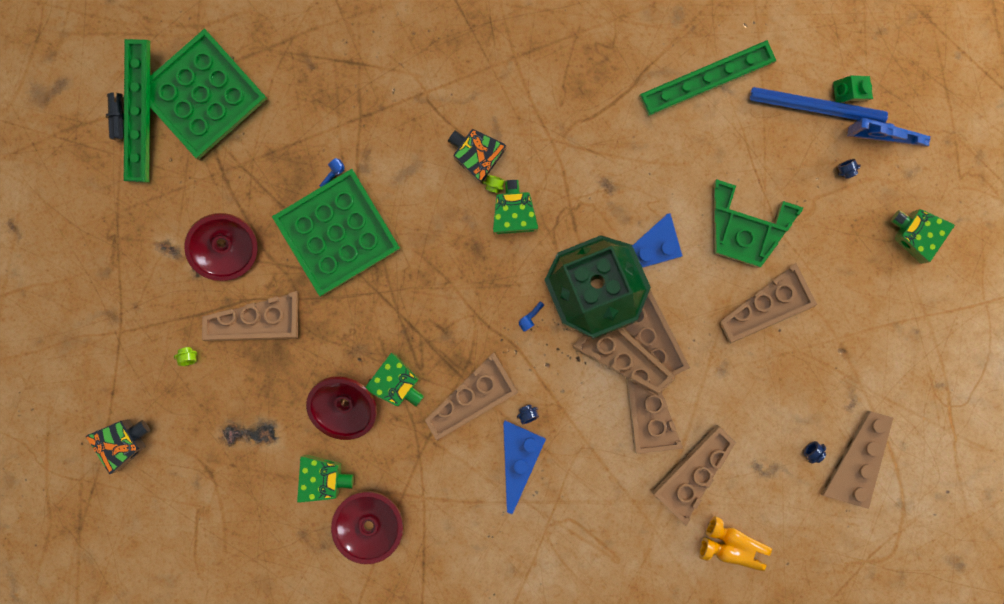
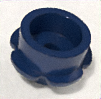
M856 159L844 161L837 166L839 169L838 175L844 176L845 179L854 177L858 174V169L861 168V165L857 164Z
M532 405L520 408V414L517 415V419H520L522 425L538 419V408L532 407Z
M817 441L811 442L805 448L804 456L807 457L808 462L811 464L820 463L826 457V446L824 444L820 445Z

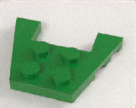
M716 179L714 181L715 254L758 268L762 267L779 244L778 242L790 229L797 216L801 214L804 207L782 201L775 223L758 219L729 209L736 185Z

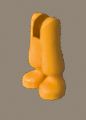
M714 516L710 520L705 533L709 537L723 540L724 544L704 537L700 545V559L708 561L713 555H716L722 562L765 571L767 565L754 559L756 551L770 556L772 548L750 538L735 528H723V520Z

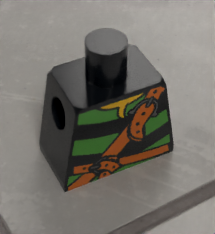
M472 129L466 137L455 130L448 139V142L457 148L453 155L456 162L480 185L506 151L504 143L475 129Z
M127 419L116 422L85 437L110 475L122 470L146 447L141 437L149 433L150 428L143 420L132 425L131 421Z

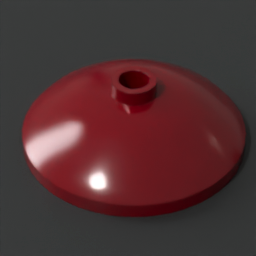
M226 213L210 214L196 221L189 229L184 244L185 256L190 266L201 276L215 281L232 280L246 273L253 265L258 249L256 236L251 227L239 217ZM224 239L226 242L219 244L217 240Z
M329 377L319 381L309 392L306 401L307 414L313 425L325 435L335 439L352 440L362 437L372 428L377 416L376 402L369 390L361 383L346 377Z
M369 491L353 494L338 506L333 515L331 523L333 542L344 557L355 563L375 564L381 562L396 550L401 541L403 520L400 511L389 498L382 494ZM367 521L373 523L372 529L366 528L365 523Z

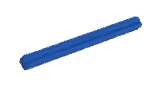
M753 87L750 91V100L854 120L867 118L886 123L888 119V112L884 110Z

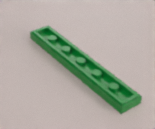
M124 39V181L149 182L150 40Z
M768 40L641 93L639 97L649 117L769 66L777 60Z

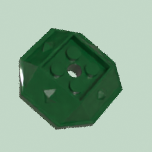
M602 235L558 252L544 280L562 325L592 339L637 322L651 289L633 246ZM595 279H600L604 285L597 289L592 287L591 282Z

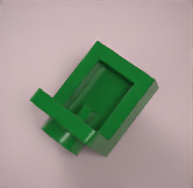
M850 75L833 82L836 102L845 103L848 101H869L873 99L870 76Z

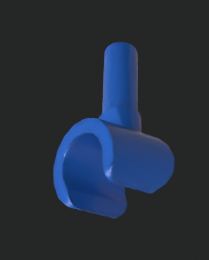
M335 158L329 162L328 166L332 171L328 173L319 185L320 187L344 171L345 167L340 159Z
M541 301L531 312L519 320V326L524 332L534 326L531 318L544 306Z

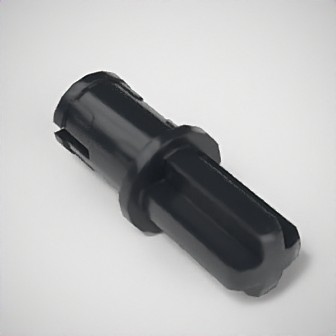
M108 93V113L106 118H108L109 138L111 140H122L124 138L123 94L116 93V102H114V93Z

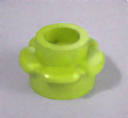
M487 175L486 180L483 181V184H486L485 189L494 193H499V190H504L505 188L503 186L505 180L493 175Z
M191 347L179 349L178 354L174 355L177 365L189 366L197 362V351L192 350Z

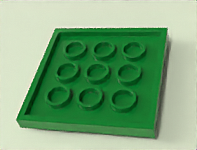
M205 28L150 76V108L197 160L204 156L268 99Z
M353 169L348 170L272 216L319 297L324 296L401 249Z

